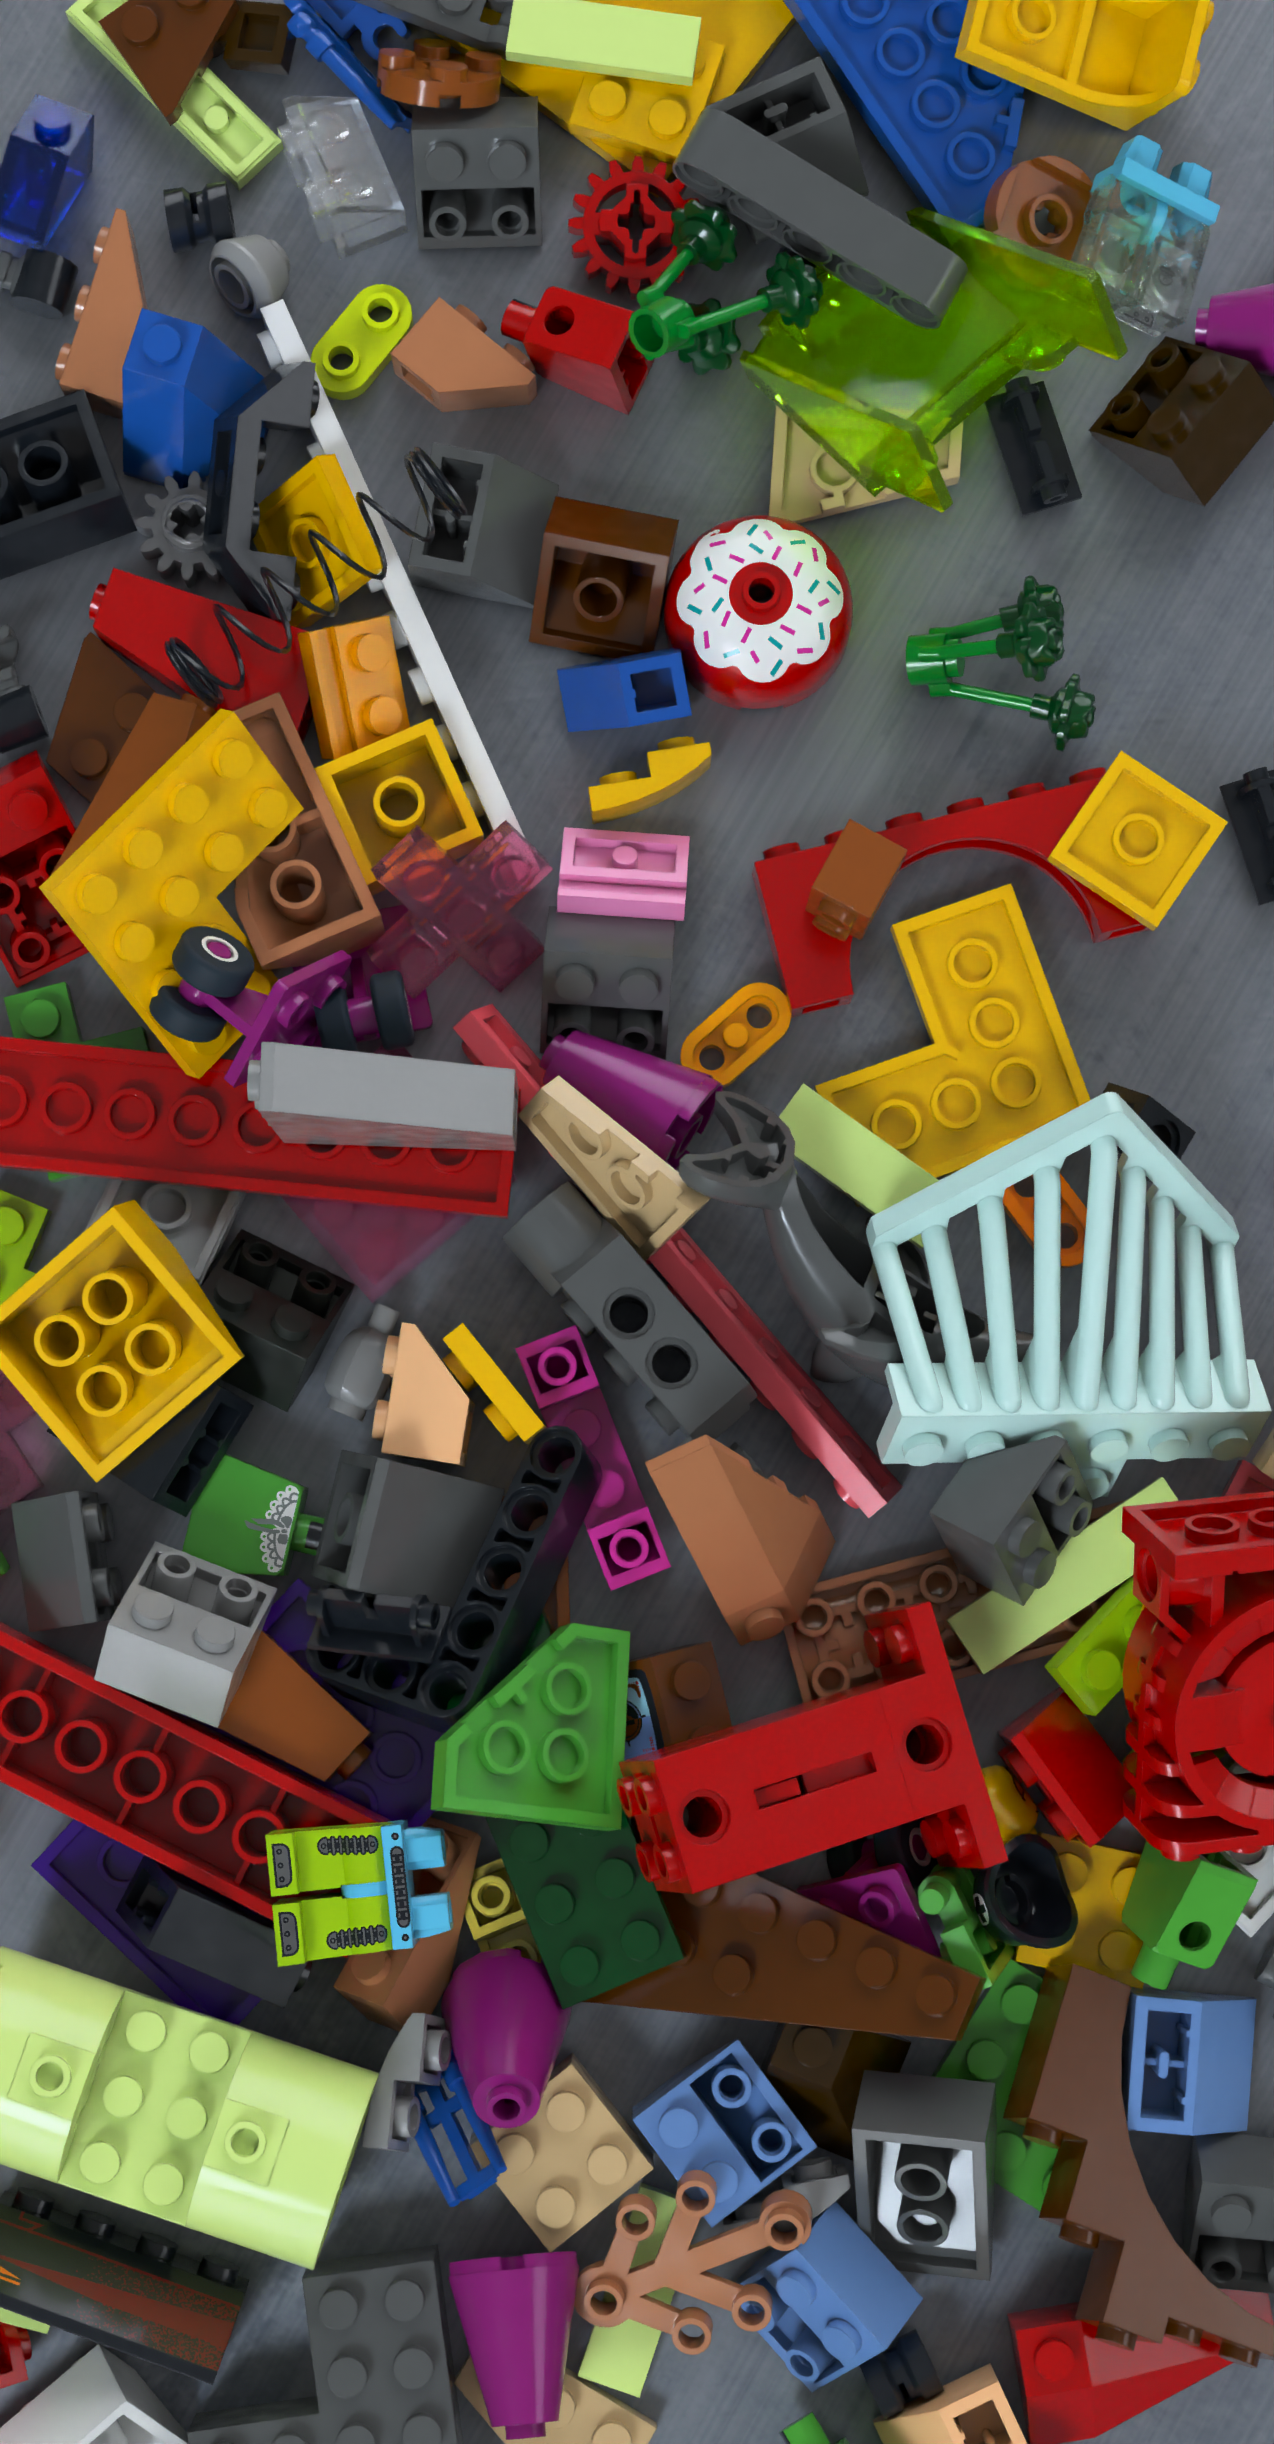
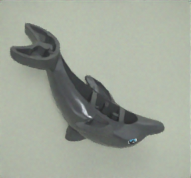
M716 1091L714 1113L726 1129L733 1147L716 1153L684 1155L680 1159V1177L688 1187L705 1196L744 1207L762 1208L773 1255L785 1287L804 1321L819 1338L812 1356L810 1375L818 1381L827 1383H846L865 1376L875 1383L888 1387L884 1372L887 1364L904 1363L870 1247L833 1218L819 1204L802 1181L794 1166L795 1140L789 1127L773 1111L748 1097L730 1091ZM868 1217V1218H867V1220H866V1227H867V1225H868L869 1220H870L871 1217ZM907 1240L897 1246L931 1362L944 1363L946 1354L927 1262L918 1248ZM963 1307L974 1362H985L990 1346L987 1318ZM1015 1329L1018 1362H1022L1033 1339V1334Z

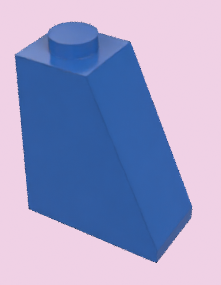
M142 308L122 368L124 474L164 487L165 477L170 476L177 482L179 488L183 489L188 487L190 474L193 471H198L202 483L205 482V477L209 475L214 419L265 377L204 326ZM261 427L260 437H263L264 440H266L269 428Z

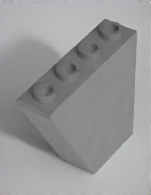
M261 1042V1060L249 1061L247 1076L248 1101H254L255 1109L261 1113L262 1118H265L268 1122V1126L273 1128L284 1143L516 1151L519 1086L515 1069L277 1042Z

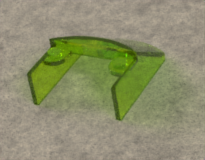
M917 207L906 212L910 222L909 225L957 254L968 267V273L939 328L925 329L906 321L816 266L817 278L823 284L824 294L819 302V311L811 316L809 326L802 330L798 329L794 324L787 326L782 322L777 310L767 313L758 325L763 338L753 353L743 350L739 360L748 379L874 497L887 487L943 513L953 505V501L937 466L939 459L935 445L1022 369L1037 372L1052 370L1059 366L1077 346L1114 360H1119L1128 352L1102 279L1096 270L928 209Z

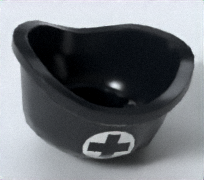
M1027 1833L1016 1836L1004 1844L1009 1861L985 1869H979L974 1879L973 1898L978 1917L989 1934L1005 1945L1030 1946L1042 1949L1062 1946L1073 1937L1076 1931L1078 1913L1066 1883L1058 1853L1046 1839L1039 1835Z

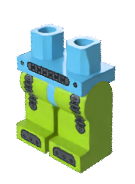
M407 1820L278 1829L265 1835L271 1897L341 1888V1892L282 1898L272 1905L278 1967L347 1955L414 1948L420 1941L419 1938L430 1937L453 1928L450 1892L415 1895L413 1870L445 1867L447 1865L443 1829L420 1826L408 1828Z

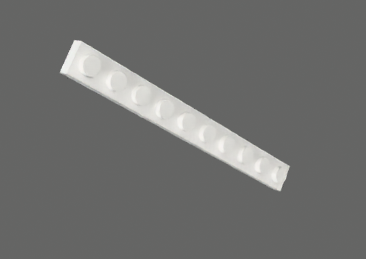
M281 299L260 308L266 330L256 334L270 369L273 370L279 365L302 361L311 362L284 300ZM315 371L314 380L319 385L320 397L317 411L310 419V430L316 442L306 446L309 456L312 460L317 455L335 454L355 501L357 492H363L372 498ZM363 500L380 538L387 561L386 577L383 580L371 579L366 584L371 594L382 589L391 611L382 614V616L389 615L395 648L398 650L407 646L416 664V668L407 671L421 706L433 702L442 722L436 728L450 760H459L468 780L461 784L476 818L481 816L485 818L493 838L483 843L498 877L509 873L517 889L539 879L538 866L380 514Z

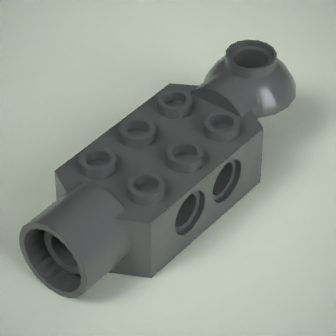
M571 1180L540 1201L503 1236V1241L552 1298L560 1293L566 1296L567 1300L560 1306L563 1313L573 1325H576L579 1332L587 1339L596 1331L610 1349L603 1354V1359L627 1387L638 1380L650 1394L652 1399L645 1404V1408L669 1436L680 1429L686 1436V1439L677 1447L705 1434L713 1439L718 1438L751 1409L749 1404L758 1395L750 1383L623 1235L596 1211ZM626 1302L638 1304L647 1315L646 1324L642 1329L634 1333L619 1331L610 1321L611 1313L616 1306ZM672 1350L679 1352L687 1360L689 1373L683 1380L676 1383H667L655 1375L652 1368L653 1360L664 1351ZM736 1442L729 1447L748 1459L753 1471L768 1479Z

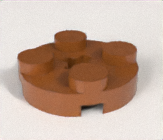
M431 38L415 39L413 41V51L402 48L379 49L377 87L381 86L380 93L385 97L412 105L440 108V99L461 97L460 109L485 107L499 101L502 56L488 51H469L465 55L450 53L451 44L447 41Z
M1051 155L1022 161L1005 170L992 185L985 203V228L981 235V243L986 255L998 261L1000 266L1010 276L1034 287L1056 286L1064 283L1068 275L1080 274L1090 267L1100 252L1104 235H1101L1102 241L1098 242V249L1090 250L1086 247L1085 237H1088L1087 231H1090L1089 225L1091 226L1089 223L1091 220L1090 215H1093L1092 209L1096 208L1094 199L1089 192L1093 184L1086 173L1072 162ZM1043 207L1049 211L1047 221L1055 226L1054 233L1041 234L1036 227L1035 213L1041 211ZM1102 225V227H1104V230H1102V232H1104L1105 234V225Z

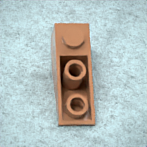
M116 208L110 228L103 226L96 238L93 262L98 265L91 286L84 284L79 291L74 310V320L79 322L72 344L64 343L60 349L55 367V378L60 380L59 385L65 396L84 389L92 411L123 420L122 368L141 309L148 310L134 232L126 211Z
M429 1817L421 1827L444 1830L447 1865L445 1867L413 1870L415 1895L450 1892L453 1928L430 1937L419 1938L420 1941L414 1948L350 1955L333 1986L368 2020L400 2032L412 2013L431 2015L449 1983L481 1842V1837L478 1833Z

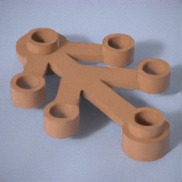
M688 2171L678 2181L675 2198L677 2205L656 2258L630 2269L639 2241L648 2238L653 2233L657 2218L656 2205L649 2197L643 2194H630L619 2203L615 2220L617 2229L605 2260L588 2265L578 2274L574 2307L584 2320L599 2327H614L631 2319L671 2334L675 2347L689 2355L700 2354L710 2345L713 2322L709 2314L698 2307H687L680 2310L646 2294L663 2287H668L731 2311L734 2322L743 2330L759 2331L765 2328L771 2319L773 2300L770 2292L761 2285H741L709 2273L707 2270L768 2246L780 2251H791L801 2243L805 2244L812 2228L813 2213L811 2205L802 2194L788 2189L777 2190L769 2194L762 2202L759 2219L690 2245L700 2218L709 2214L714 2208L717 2185L714 2178L705 2171ZM694 2186L700 2187L707 2192L708 2198L700 2201L692 2200L685 2194V2190ZM637 2210L644 2213L648 2220L643 2224H633L627 2220L625 2214L629 2211ZM787 2220L792 2222L797 2229L793 2232H781L776 2230L773 2225L777 2221ZM599 2291H607L616 2298V2301L603 2302L596 2299L594 2294ZM747 2301H755L761 2304L764 2309L760 2313L750 2314L744 2311L741 2305ZM693 2324L699 2326L704 2333L698 2337H690L684 2334L681 2328L685 2325Z

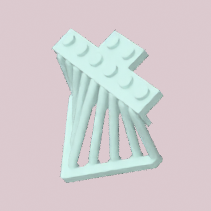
M1106 1092L873 1215L869 1220L866 1236L904 1363H888L884 1371L893 1404L876 1441L881 1464L926 1466L932 1463H962L968 1459L1057 1435L1067 1440L1093 1500L1098 1497H1108L1127 1459H1154L1160 1462H1168L1179 1458H1215L1227 1461L1238 1457H1247L1272 1412L1255 1360L1246 1359L1234 1249L1240 1236L1234 1219L1116 1092ZM1090 1145L1091 1161L1078 1328L1062 1361H1060L1061 1180L1059 1172L1067 1156ZM1117 1146L1123 1151L1119 1161ZM1118 1171L1120 1177L1114 1331L1111 1342L1102 1358L1116 1174ZM1033 1175L1034 1332L1033 1339L1022 1362H1018L1003 1197L1006 1188ZM1146 1176L1153 1182L1147 1192ZM1147 1202L1149 1210V1343L1139 1357L1145 1209ZM974 1205L977 1206L990 1343L985 1362H974L947 1234L949 1218ZM1174 1206L1181 1212L1176 1220ZM921 1234L946 1354L944 1363L931 1362L897 1250L898 1245ZM1175 1234L1184 1351L1176 1360ZM1202 1235L1205 1238L1210 1254L1220 1355L1213 1360H1210Z

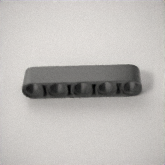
M705 109L701 112L673 163L672 170L675 176L687 187L916 326L925 329L939 328L968 273L966 263L945 246L723 111Z

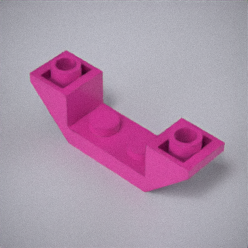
M576 1325L515 1348L546 1427L566 1426L575 1431L601 1466L602 1477L600 1486L585 1516L584 1523L610 1591L670 1568V1562L635 1478ZM574 1457L566 1459L561 1463L563 1470L571 1465Z

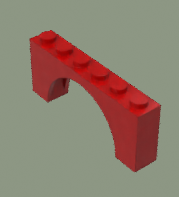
M1104 767L1078 772L1068 778L1070 785L1050 790L1045 789L1043 782L1023 785L1007 792L1009 800L989 805L984 804L982 797L962 800L946 807L948 815L923 820L922 813L920 812L904 814L886 821V830L876 832L908 850L899 872L924 858L955 850L997 852L1020 859L1036 867L1054 880L1073 900L1085 920L1093 944L1150 930L1047 861L1053 849L1105 775L1106 770ZM843 830L826 835L824 837L825 845L801 850L797 842L769 848L762 852L764 860L754 862L752 876L781 990L787 997L791 1018L850 1004L854 995L850 972L853 936L849 934L846 941H842L824 933L812 924L815 915L805 911L811 888Z

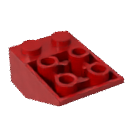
M37 750L0 768V959L16 988L89 952L39 889L53 872L75 833L77 825Z

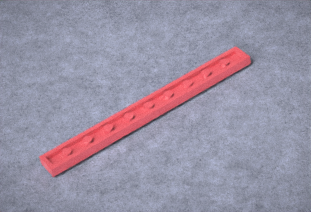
M493 1004L470 1011L453 1027L463 1040L462 1049L473 1064L515 1069L518 1086L521 1089L519 1113L536 1093L545 1086L543 1078L546 1070L539 1066L540 1059ZM683 1228L645 1261L647 1264H653L667 1280V1288L689 1313H695L710 1331L708 1336L731 1362L735 1361L751 1379L750 1385L758 1395L756 1398L766 1408L772 1411L777 1410L793 1429L791 1431L793 1440L799 1449L809 1458L819 1459L834 1477L833 1484L837 1493L849 1506L855 1509L860 1508L870 1518L899 1492L903 1486L886 1466L881 1464L880 1459Z

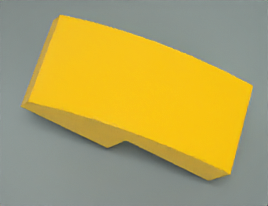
M689 736L670 738L657 744L658 750L647 752L648 777L637 779L636 772L633 771L616 772L600 777V785L588 787L592 823L611 821L638 813L682 791L710 768L712 756L710 742L695 744L694 737Z

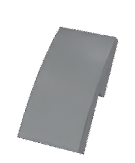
M412 2013L398 2033L385 2058L375 2084L367 2114L362 2147L384 2151L409 2152L410 2138L416 2136L421 2116L420 2102L417 2097H414L415 2085L440 2086L441 2071H445L450 2063L452 2045L450 2033L445 2030L444 2018L426 2013Z
M815 2157L798 2161L793 2165L794 2173L781 2175L783 2189L796 2191L808 2200L812 2208V2219L834 2204L851 2188L845 2163L832 2165L831 2157ZM768 2195L751 2197L723 2219L724 2231L726 2232L759 2219L761 2204ZM787 2220L777 2221L773 2225L776 2230L781 2232H789L796 2229V2226Z

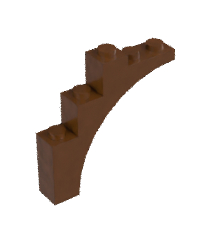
M1074 1963L1047 1966L1003 2118L1025 2126L1022 2137L1037 2144L1058 2149L1039 2218L1061 2226L1059 2238L1082 2247L1094 2249L1075 2319L1098 2327L1095 2339L1129 2351H1134L1136 2341L1162 2344L1164 2336L1197 2347L1200 2345L1201 2338L1220 2344L1218 2356L1236 2364L1257 2368L1260 2358L1274 2360V2326L1248 2313L1207 2280L1175 2242L1148 2195L1130 2144L1121 2091L1122 2034L1131 1986Z

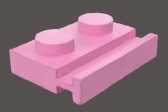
M564 827L557 893V912L684 921L690 836Z

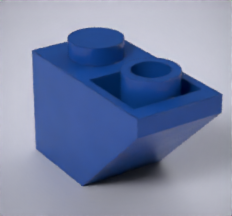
M667 648L557 669L568 732L633 727L692 716L681 648Z

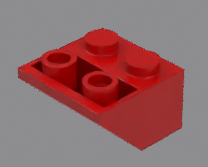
M1061 1687L1056 1688L997 1732L1006 1744L1003 1749L997 1752L1020 1784L1023 1783L1027 1788L1034 1784L1045 1798L1036 1805L1038 1810L1059 1837L1062 1836L1066 1842L1076 1838L1091 1848L1124 1817L1122 1797L1126 1791L1133 1787L1123 1775V1766L1085 1714L1079 1710Z

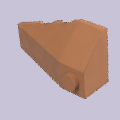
M280 692L235 710V714L304 808L235 878L236 911L262 970L310 965L340 950L351 954L387 938L381 914Z
M707 1434L646 1461L645 1464L653 1482L740 1646L752 1641L772 1638L780 1633L784 1626L800 1620L836 1542L817 1502L805 1494L798 1498L789 1493L784 1481L774 1475L768 1479L753 1471L748 1459Z

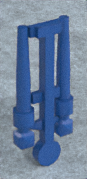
M283 0L285 5L294 13L287 23L289 31L296 38L304 39L307 42L305 48L318 62L323 61L390 130L401 127L410 134L412 114L405 110L396 100L385 97L380 93L381 86L377 87V79L353 54L354 48L345 39L341 38L340 35L336 36L335 30L316 14L313 7L306 0Z
M452 2049L449 2066L445 2071H441V2080L444 2078L448 2089L451 2092H455L456 2095L448 2099L441 2082L440 2086L415 2085L414 2097L418 2098L421 2110L419 2129L414 2138L449 2207H455L460 2201L463 2202L467 2198L473 2199L496 2183V2178L500 2176L499 2174L507 2170L489 2124L481 2120L473 2108ZM426 2091L435 2108L428 2115H426L427 2110L419 2093ZM460 2109H463L490 2161V2164L482 2170L455 2114ZM441 2123L467 2177V2180L456 2188L431 2129H434Z

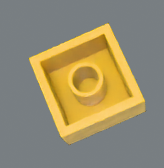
M432 718L314 768L372 896L483 848L484 833Z

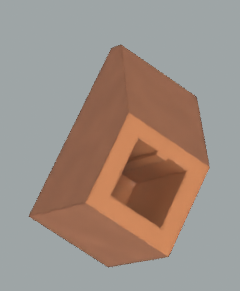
M440 297L391 352L394 373L441 412L530 405L537 396L536 375L532 373L535 367L530 359L509 343L503 348L484 334L487 331V327L474 312L461 304L454 309Z

